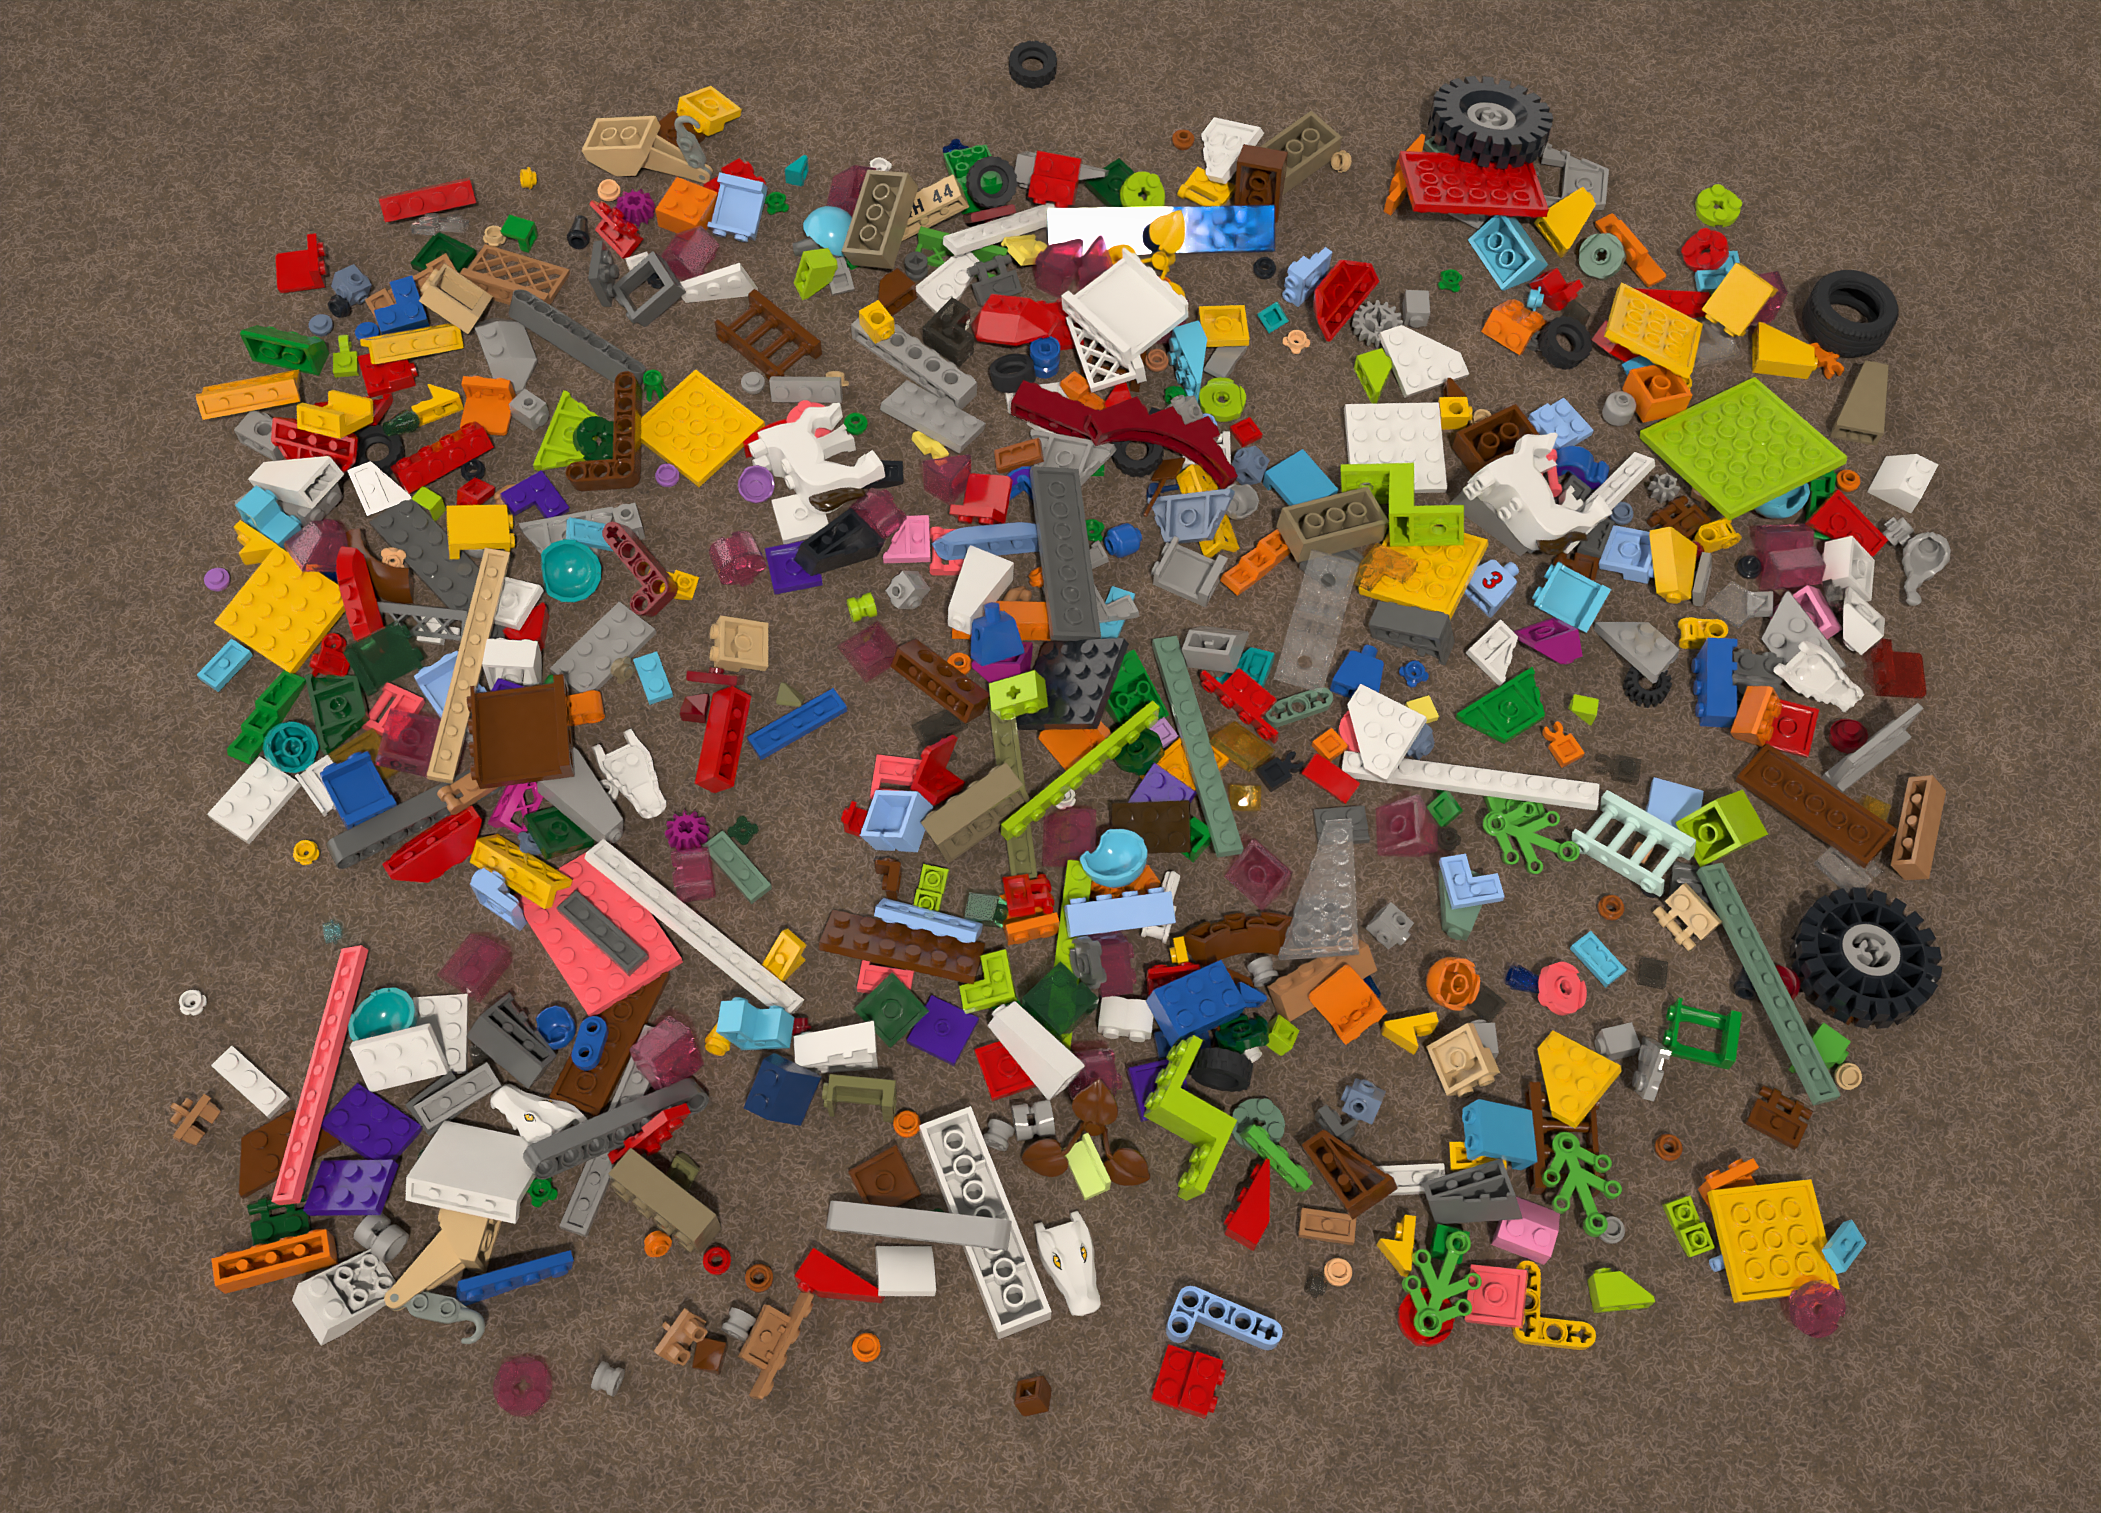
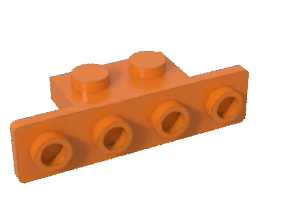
M1611 213L1596 221L1595 227L1601 234H1613L1622 242L1626 253V263L1647 287H1651L1666 278V274L1651 258L1648 250L1622 220H1619Z

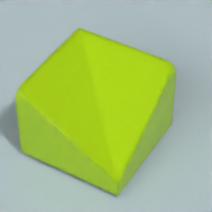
M422 486L412 497L413 501L429 510L435 522L446 511L442 497Z
M1575 694L1568 709L1592 726L1597 716L1599 700Z
M1279 1014L1268 1023L1270 1034L1269 1043L1266 1046L1282 1056L1293 1048L1300 1030Z

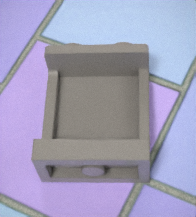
M1174 536L1171 543L1167 542L1161 554L1163 556L1161 562L1156 561L1151 572L1154 575L1153 585L1206 607L1226 570L1228 558L1219 554L1216 561L1180 546L1178 544L1179 538Z

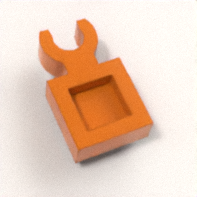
M1819 343L1809 344L1814 347L1815 357L1818 358L1817 368H1824V375L1827 379L1833 377L1834 371L1838 376L1842 375L1844 367L1841 363L1837 362L1838 354L1825 351L1818 345Z
M1556 721L1553 725L1556 733H1552L1547 726L1544 727L1542 731L1543 737L1548 741H1552L1548 749L1561 768L1583 758L1585 752L1571 733L1566 736L1563 734V726L1560 722Z

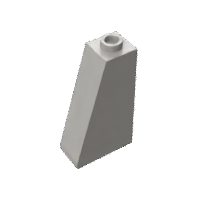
M1463 490L1449 503L1450 505H1464V515L1517 555L1522 556L1527 551L1531 554L1534 551L1525 547L1514 536L1505 522L1499 518L1497 511L1490 503L1481 501L1478 497L1470 501Z
M574 747L573 763L575 777L537 782L538 793L596 842L599 843L604 839L609 844L611 842L615 843L623 835V818L580 752Z

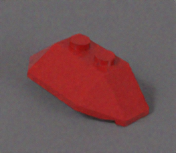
M1339 260L1315 289L1313 309L1318 325L1327 342H1330L1380 282L1372 263Z
M991 294L980 308L971 323V327L977 341L1018 346L1033 342L1041 337L1043 339L1050 337L1059 318L1031 298Z
M273 417L271 442L275 447L279 448L287 460L329 456L344 474L356 462L358 438L354 433L339 439L297 429V419Z
M472 805L458 814H450L402 845L382 865L391 880L429 883L433 879L441 877L445 871L454 865L462 863L473 853L482 819Z

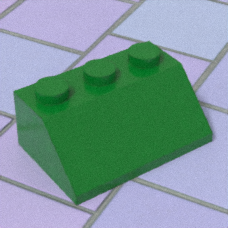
M259 325L243 329L240 332L252 361L290 370L299 369L300 372L319 376L329 356L325 341L315 336L308 337L292 331L285 332L274 327Z

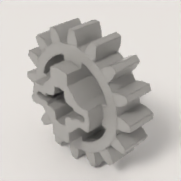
M1376 300L1375 305H1372L1370 301H1367L1366 307L1360 305L1359 310L1354 313L1352 321L1354 335L1360 334L1359 341L1367 340V346L1372 342L1378 348L1381 343L1378 336L1380 332L1403 325V321L1400 320L1401 313H1395V306L1388 308V302L1380 305L1379 300Z

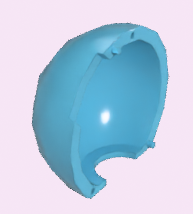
M834 206L819 207L812 211L803 222V229L807 237L810 236L823 248H829L831 254L845 257L841 251L852 220L850 214Z
M1806 483L1755 508V511L1771 519L1788 518L1797 513L1807 502L1810 495L1809 485Z
M1125 829L1107 830L1100 837V844L1093 853L1086 851L1081 855L1080 861L1086 875L1099 885L1109 888L1130 885L1141 875L1146 865L1148 852L1144 839L1135 832Z

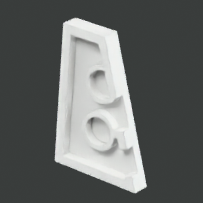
M971 252L952 256L916 285L917 296L943 323L974 277L968 276L967 268L974 266V263L979 262V260Z
M740 263L680 282L686 291L681 296L685 303L745 297L753 289L758 291L757 286Z

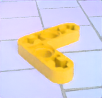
M1532 1261L1519 1263L1515 1269L1524 1270L1528 1268L1529 1273L1534 1275L1528 1281L1526 1295L1532 1298L1534 1305L1532 1309H1525L1523 1325L1525 1323V1316L1534 1315V1318L1530 1317L1528 1319V1328L1533 1329V1332L1528 1337L1524 1336V1332L1519 1331V1328H1512L1515 1339L1523 1344L1586 1350L1593 1345L1596 1333L1590 1324L1540 1317V1269ZM1549 1326L1559 1328L1561 1331L1560 1340L1554 1341L1548 1337L1546 1331ZM1567 1327H1570L1569 1333L1577 1334L1582 1329L1589 1338L1584 1343H1581L1579 1337L1571 1336L1569 1342H1566L1568 1336Z

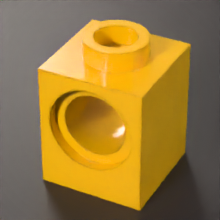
M879 300L859 310L860 326L875 344L882 340H887L895 333L894 319Z
M1439 397L1441 429H1465L1468 421L1472 420V407L1468 406L1467 397Z

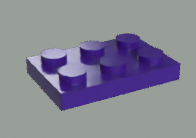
M358 1083L322 1120L321 1124L323 1130L368 1160L396 1161L422 1131L420 1124Z
M394 1160L321 1161L303 1211L309 1216L381 1215L398 1164Z

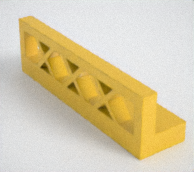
M448 323L360 339L361 346L369 347L372 364L464 348L461 330L455 325Z
M1191 464L1176 478L1182 494L1218 490L1214 479L1200 466ZM1224 515L1213 540L1199 542L1203 555L1208 558L1213 557L1222 549L1236 552L1240 549L1227 515Z
M499 834L476 840L470 863L480 869L485 868L491 873L493 870L497 871L506 879L504 883L508 887L544 909L552 907L556 891L571 887L572 879L533 855L521 852L517 845Z

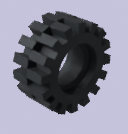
M1631 666L1623 681V689H1626L1624 694L1626 697L1631 695L1630 702L1638 701L1636 706L1640 707L1644 703V708H1649L1651 704L1653 707H1656L1658 703L1661 704L1672 687L1670 682L1672 679L1671 675L1666 676L1668 670L1661 672L1655 683L1656 689L1649 691L1642 688L1638 683V680L1645 676L1634 666Z

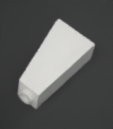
M323 456L263 462L248 480L254 487L257 485L264 491L266 489L270 490L279 501L313 509L344 473L331 457Z
M970 545L948 608V626L970 635L972 633L973 620L985 616L984 605L996 602L1013 581L1014 563Z
M1013 1002L1007 1007L1003 1004L992 1013L993 1019L988 1024V1027L1047 1100H1051L1066 1089L1085 1067L1073 1053L1018 1003Z

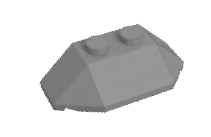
M497 317L475 323L473 327L492 378L510 380L515 394L522 392L537 363V358L524 325L517 321Z

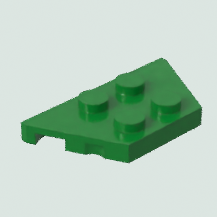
M1533 667L1529 668L1458 712L1455 718L1459 722L1503 744L1507 743L1542 721L1545 717L1543 704L1540 702L1539 687H1536L1534 679L1535 670Z

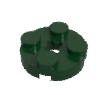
M591 416L585 418L575 428L573 444L577 452L580 451L584 455L583 459L586 461L613 459L614 422L608 421L603 417ZM598 436L602 441L600 445H597V442L592 437Z
M1144 729L1140 732L1138 739L1132 744L1127 743L1121 748V752L1114 759L1121 770L1142 776L1148 772L1154 763L1157 764L1165 755V751L1159 735L1153 730Z
M1241 1015L1220 1025L1221 1030L1219 1032L1215 1031L1218 1046L1222 1049L1243 1054L1245 1050L1267 1045L1270 1034L1267 1020L1255 1015L1256 1020H1248L1247 1015Z

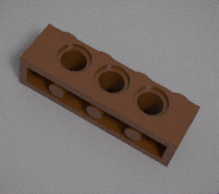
M916 638L898 647L890 666L965 724L984 713L990 699V694Z

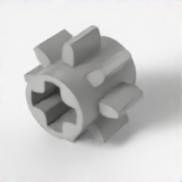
M1668 473L1661 476L1656 474L1648 486V489L1652 490L1651 498H1655L1661 504L1663 501L1673 500L1680 490V487L1675 486L1677 478L1668 475Z
M1892 517L1884 524L1887 530L1883 534L1894 546L1898 543L1905 546L1908 540L1912 539L1910 534L1914 532V529L1903 517L1899 520Z

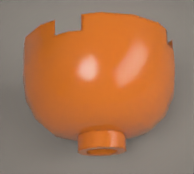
M1445 957L1435 962L1430 968L1426 979L1427 991L1433 1001L1446 1009L1459 1011L1465 1009L1462 1007L1468 1003L1472 1004L1480 988V976L1475 973L1473 967L1476 966L1474 963L1461 957Z

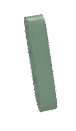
M1317 687L1276 701L1275 705L1264 715V720L1272 727H1280L1324 712L1331 707L1333 694L1325 687ZM1320 695L1321 698H1326L1325 703L1322 704L1321 701H1316L1317 696ZM1296 702L1302 703L1305 706V711L1295 712L1291 705ZM1272 711H1275L1276 714L1281 713L1279 719H1276L1275 716L1271 717Z

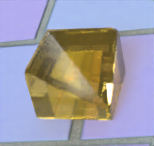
M1230 785L1231 810L1260 811L1261 785Z

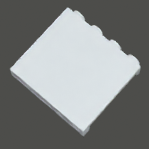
M1124 247L1122 249L1123 258L1075 295L1068 290L1061 295L1063 310L1118 361L1126 366L1188 318V302L1183 295H1178L1173 291L1167 281H1162L1151 267H1146L1135 253H1131Z
M444 1120L406 1177V1201L516 1224L519 1218L520 1202L535 1178V1175L523 1159L524 1151L533 1143L527 1142L525 1137Z

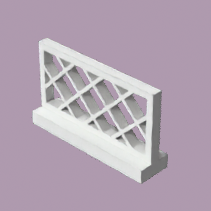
M1070 316L1066 317L1091 393L1134 379L1137 380V383L1147 381L1140 355L1124 366L1115 357L1110 356L1108 350L1105 349L1103 353L1094 350L1098 341L1084 328L1081 330L1074 327L1073 323H1076L1073 318ZM1084 337L1093 340L1089 348L1080 345ZM1090 355L1100 358L1096 365L1086 362ZM1105 360L1114 363L1110 371L1100 368ZM1119 365L1129 370V373L1122 375L1115 372ZM1096 373L1106 376L1103 381L1093 382Z

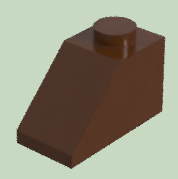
M898 268L886 274L880 280L878 300L891 316H894L917 299L916 284Z

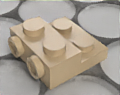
M720 615L717 622L712 624L710 629V639H715L714 646L711 647L709 658L710 661H714V667L739 672L741 668L766 671L768 668V623Z
M1467 1023L1426 1046L1447 1096L1458 1095L1459 1098L1467 1097L1474 1093L1473 1087L1478 1084L1480 1087L1493 1083L1495 1081L1493 1076L1500 1073L1490 1048L1483 1047L1474 1023Z

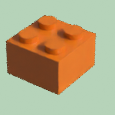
M676 177L655 209L658 226L699 242L708 228V222H712L718 196L717 192Z
M1656 364L1631 369L1622 388L1624 392L1629 393L1635 399V411L1643 423L1668 418L1686 410L1693 396L1681 376L1675 375L1671 370Z

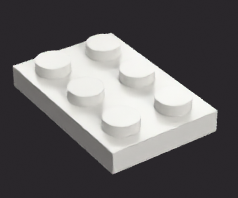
M259 756L207 815L219 825L250 844L301 785L298 781L274 768L268 761Z
M469 995L413 997L418 1016L416 1026L431 1024L449 1066L448 1072L468 1074V1038L466 1036L469 1033Z
M430 1023L354 1041L350 1046V1050L370 1092L445 1075L449 1071V1066Z

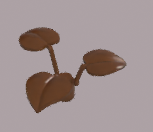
M1100 1078L1080 1091L1073 1099V1112L1084 1123H1080L1078 1131L1067 1147L1062 1150L1060 1143L1053 1139L1039 1140L1024 1151L1021 1159L1025 1166L1040 1175L1047 1177L1059 1176L1067 1170L1069 1165L1068 1158L1065 1155L1070 1152L1082 1132L1086 1131L1090 1136L1102 1134L1105 1153L1109 1158L1103 1162V1165L1112 1182L1118 1185L1134 1186L1148 1181L1151 1177L1147 1161L1138 1151L1132 1148H1120L1114 1154L1111 1153L1107 1135L1108 1128L1105 1125L1112 1124L1116 1120L1118 1106L1113 1094Z

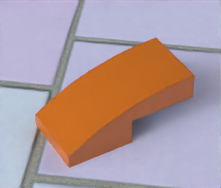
M1073 371L1060 382L1062 390L1069 399L1080 401L1085 406L1093 409H1104L1106 401L1095 393H1091L1087 379L1077 372Z

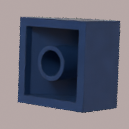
M773 1053L763 1059L744 1109L766 1120L801 1126L822 1076Z

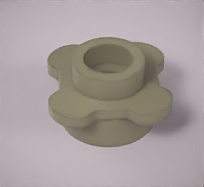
M625 656L624 658L616 659L610 671L617 678V683L622 685L632 677L636 666L631 664L630 657Z

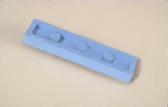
M883 898L877 904L874 914L875 917L882 918L883 921L888 923L898 922L906 924L911 929L929 930L937 936L948 935L956 937L957 940L965 943L975 942L980 936L983 924L886 898Z

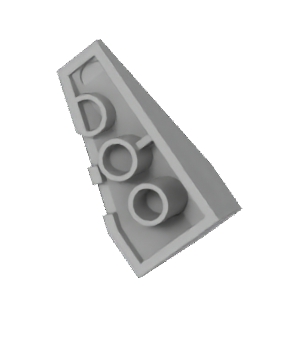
M1024 151L1017 155L1015 174H1017L1016 179L1020 187H1030L1037 153ZM1082 164L1079 180L1105 177L1108 175L1109 170Z

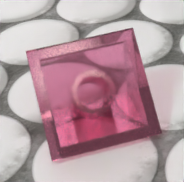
M970 454L922 461L924 491L949 506L951 504L954 505L967 487L968 477L971 474Z
M1253 838L1224 877L1263 911L1289 886L1293 872L1256 838Z

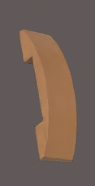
M446 253L426 264L427 269L413 276L420 298L424 294L420 290L434 269L439 271L446 264L456 271ZM384 288L364 299L375 318L374 310L397 304L392 289L387 291Z

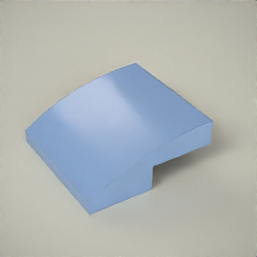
M1654 777L1645 811L1678 829L1675 822L1701 808L1704 791Z

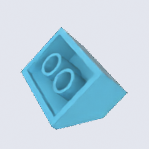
M1494 215L1468 239L1503 291L1532 280L1548 266V263L1516 217Z

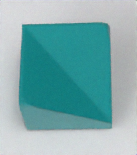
M807 155L801 156L785 168L786 183L801 187L804 185L809 172Z
M1278 301L1257 313L1268 333L1273 332L1290 321Z

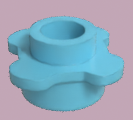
M1541 286L1538 287V290H1530L1526 307L1532 308V311H1535L1536 307L1541 308L1544 294L1540 293Z

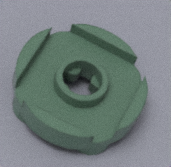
M1597 233L1589 236L1582 243L1579 250V265L1588 276L1599 280H1606L1619 272L1626 260V253L1622 242L1610 233ZM1599 251L1602 253L1607 251V258L1604 261H1597V253Z
M1266 1098L1249 1099L1242 1102L1234 1110L1232 1117L1237 1119L1231 1135L1238 1146L1258 1154L1239 1135L1245 1127L1253 1125V1120L1263 1122L1264 1126L1262 1128L1270 1135L1269 1139L1275 1145H1278L1284 1134L1285 1121L1281 1111L1273 1105L1271 1100Z

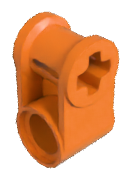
M591 690L569 695L571 726L597 723L605 718L602 695L599 691Z

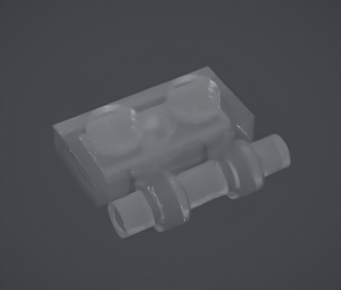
M1832 846L1814 863L1841 889L1844 888L1847 894L1852 887L1866 888L1873 879L1866 872L1874 878L1882 872L1875 865L1876 862L1874 860L1864 869L1861 866L1858 867L1852 860Z

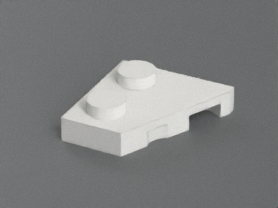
M371 461L347 470L367 516L397 505L401 501L412 499L406 491Z
M1500 619L1466 654L1496 684L1501 686L1505 682V675L1511 663L1512 651L1516 646L1518 636Z

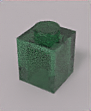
M969 893L964 918L982 923L983 926L1002 928L1003 922L1008 916L1007 903L997 895Z

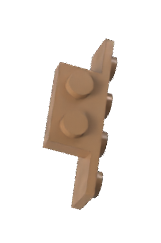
M801 1292L789 1316L770 1305L763 1306L738 1355L739 1358L761 1369L749 1394L751 1398L762 1400L764 1396L766 1397L771 1392L774 1386L773 1378L777 1370L784 1366L787 1360L786 1352L790 1344H793L800 1333L799 1326L803 1318H806L812 1310L813 1303L811 1301L814 1297L812 1293Z

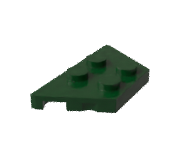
M313 674L305 675L320 749L325 756L330 754L370 720L361 681L358 676L345 675L339 677L337 675H327L326 678H315Z

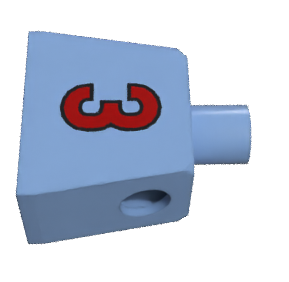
M1490 560L1477 567L1464 594L1491 618L1514 592L1517 584L1514 576L1519 573L1518 567L1513 562H1509L1502 567L1496 560Z

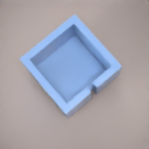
M876 790L860 836L875 850L895 851L896 848L898 851L918 852L925 832L921 822L927 814L932 812L933 806L918 791Z

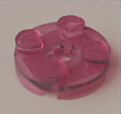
M1824 1280L1807 1282L1799 1289L1792 1291L1789 1296V1302L1791 1303L1789 1314L1793 1325L1799 1331L1811 1337L1823 1338L1832 1334L1839 1327L1836 1323L1839 1321L1840 1316L1844 1318L1846 1304L1842 1293ZM1817 1304L1822 1305V1307L1818 1309V1314L1816 1315L1813 1312L1814 1307Z
M519 1357L502 1364L493 1384V1393L498 1405L507 1413L516 1417H527L538 1412L550 1399L553 1389L552 1377L544 1364L531 1357ZM522 1379H525L526 1383L531 1384V1387L525 1390V1394L521 1395L520 1391L515 1389L516 1384H520Z

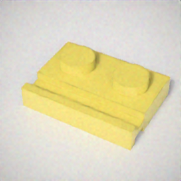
M1034 234L1004 237L1001 243L1002 246L1008 247L1007 252L1021 266L1050 263L1055 256L1044 242L1035 240L1036 236Z

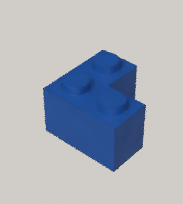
M413 276L389 282L397 304L374 310L382 335L430 327L423 305L419 302L420 296Z

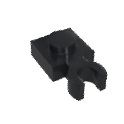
M1295 751L1288 753L1283 762L1276 757L1257 769L1256 774L1270 792L1291 781V773H1298L1302 770L1304 766L1303 761L1299 764L1291 763V760L1296 757Z

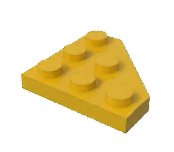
M1553 1030L1537 1048L1552 1116L1576 1128L1622 1072L1621 1065Z

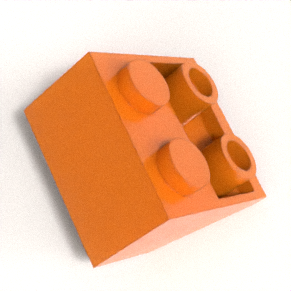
M1747 686L1730 732L1734 739L1764 747L1765 742L1771 739L1774 729L1771 726L1774 717H1779L1782 709V703H1780V699L1773 687Z

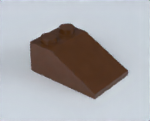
M1243 144L1237 160L1234 215L1278 223L1287 170L1288 152Z

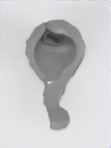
M1934 532L1917 534L1908 540L1907 545L1903 548L1902 564L1907 576L1904 589L1907 594L1906 602L1911 606H1916L1922 602L1921 596L1916 592V589L1924 581L1930 580L1937 572L1941 571L1950 561L1951 549L1949 543L1940 534Z

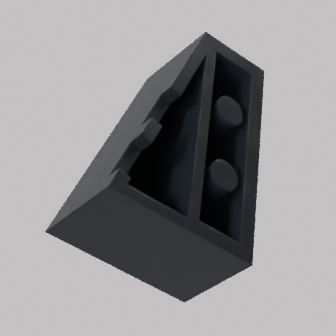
M850 508L802 542L794 560L810 576H814L877 557L885 540Z

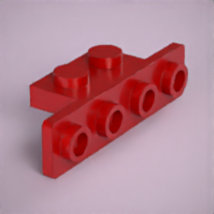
M1240 668L1223 685L1205 670L1200 673L1201 686L1205 691L1210 694L1215 693L1220 698L1219 701L1224 707L1229 710L1231 708L1238 713L1239 719L1246 725H1253L1262 739L1265 741L1270 740L1274 744L1278 741V731L1262 719L1277 701L1273 695Z

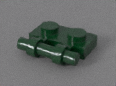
M305 1191L303 1192L300 1203L307 1201ZM265 1197L258 1199L257 1203L247 1205L250 1216L261 1214V1220L250 1223L253 1246L270 1244L285 1237H297L312 1231L310 1216L303 1209L297 1211L296 1204L278 1205L272 1202V1199ZM286 1207V1214L272 1217L271 1210Z

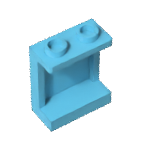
M1560 562L1556 566L1551 564L1544 578L1548 579L1544 588L1539 586L1532 597L1536 601L1534 606L1586 634L1611 589L1586 578L1562 565Z

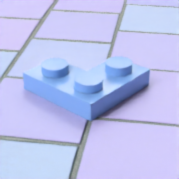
M1466 854L1440 858L1439 864L1452 909L1503 901L1504 893L1498 873L1472 877Z

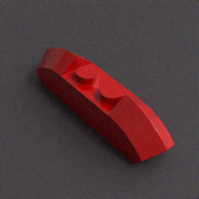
M341 546L336 561V572L347 620L357 647L364 657L374 664L386 652L389 644L365 557L357 548Z

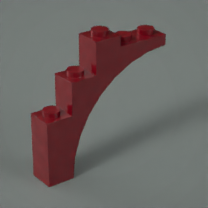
M1136 396L1090 414L1084 425L1085 431L1095 446L1131 440L1161 445L1183 454L1206 471L1221 489L1234 484L1238 477L1234 466L1229 463L1222 448L1216 443L1221 434L1217 425L1212 422L1209 416L1185 425L1182 416L1177 413L1173 406L1149 415L1146 406Z

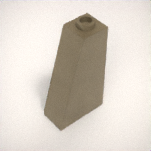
M1875 361L1864 362L1830 432L1831 438L1877 446L1884 434L1889 365Z

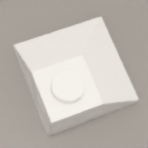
M1848 586L1845 589L1843 609L1844 644L1851 651L1856 650L1862 655L1884 636L1885 618Z

